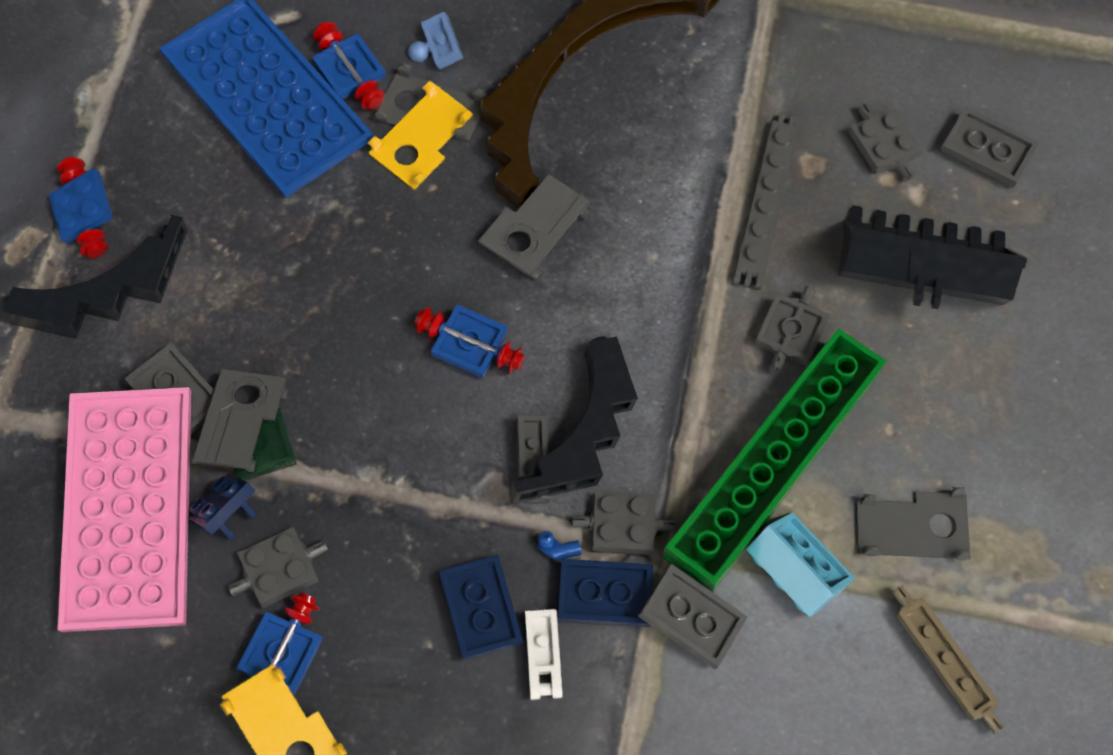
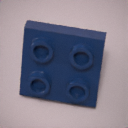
M227 474L218 478L212 484V490L204 498H199L191 505L188 519L192 525L210 535H213L218 530L224 537L232 540L235 535L224 522L238 508L253 519L257 514L247 504L246 500L256 490L248 482Z

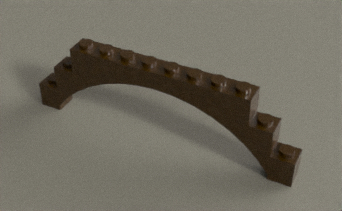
M583 0L576 9H572L566 16V19L559 26L556 25L543 42H539L534 47L530 56L526 60L522 59L517 64L515 71L509 77L505 76L498 84V88L492 94H487L480 103L481 120L495 129L487 139L488 156L502 165L494 177L495 192L519 209L538 187V177L532 173L528 152L529 131L533 115L540 97L550 80L575 53L596 38L636 21L669 15H699L705 18L720 0Z

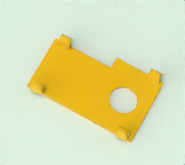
M430 80L423 87L426 95L382 140L374 136L368 142L371 147L369 155L413 190L445 159V156L438 151L455 135L456 128H461L473 116L472 112ZM409 145L418 151V158L414 163L402 165L395 160V152L401 146Z
M274 664L222 696L224 702L220 706L226 716L232 713L257 755H286L288 747L296 741L308 742L314 749V755L347 754L341 742L339 744L336 742L318 711L306 718L283 680L286 677L280 667L276 669Z

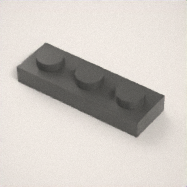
M518 415L516 418L518 478L524 475H532L534 477L533 471L537 461L549 454L547 415ZM551 496L519 503H549Z

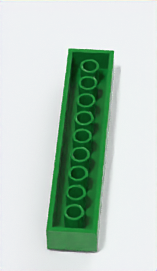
M838 328L667 544L662 558L711 592H714L879 377L887 361Z

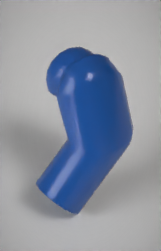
M543 531L538 536V548L553 560H562L582 555L578 540L562 544L553 537V533L550 531Z

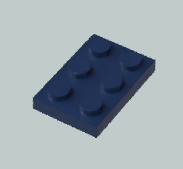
M498 555L439 571L463 661L523 644Z
M562 559L558 621L650 627L651 625L639 618L638 614L652 593L653 564Z

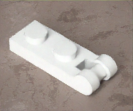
M556 609L525 611L531 700L540 699V696L552 695L553 698H562ZM551 674L552 683H539V675Z

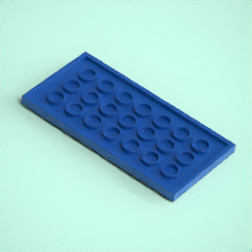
M236 0L159 48L161 55L285 199L368 144L373 138V133L253 0Z

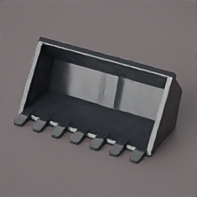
M852 206L850 220H844V236L838 276L913 289V305L920 306L923 302L924 291L932 293L930 304L933 309H939L941 295L1004 305L1013 301L1022 269H1025L1027 257L1011 248L1005 247L1004 231L995 230L993 233V243L990 245L981 243L982 229L976 226H971L969 230V241L957 239L958 224L953 222H947L945 237L933 235L934 220L929 218H923L921 233L909 231L910 216L906 214L899 215L897 228L886 227L887 213L883 210L875 211L874 224L862 223L863 208L860 206Z

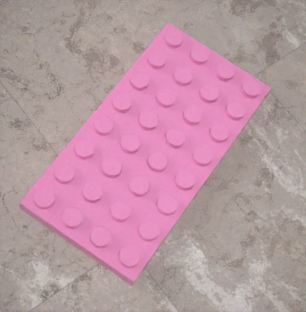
M189 387L70 394L58 630L60 632L186 625L192 393Z

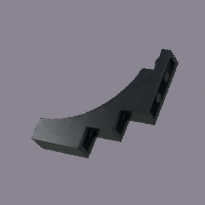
M171 215L168 225L165 224L162 229L161 239L147 236L129 257L114 268L93 279L55 289L42 290L12 287L10 295L4 299L2 306L3 314L12 325L76 339L86 314L119 321L128 296L161 304L188 232L183 218Z
M601 336L589 342L584 354L588 367L589 395L583 419L562 445L537 461L533 471L534 477L532 475H524L513 482L509 491L512 504L598 485L603 472L596 451L615 448L621 435L614 414L631 411L638 399L617 336L611 338Z

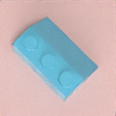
M793 512L768 525L746 549L752 556L755 564L764 568L773 578L774 584L779 589L784 590L793 599L797 609L806 613L809 618L823 609L856 579Z

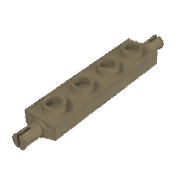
M903 585L893 590L892 594H894L902 606L896 616L970 721L983 718L993 734L1004 728L1005 726H1003L993 712L999 701L925 599L917 598L912 600Z

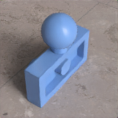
M445 11L421 22L428 42L416 41L410 45L408 54L411 60L423 62L428 58L429 53L432 52L436 66L442 69L463 59L452 25Z

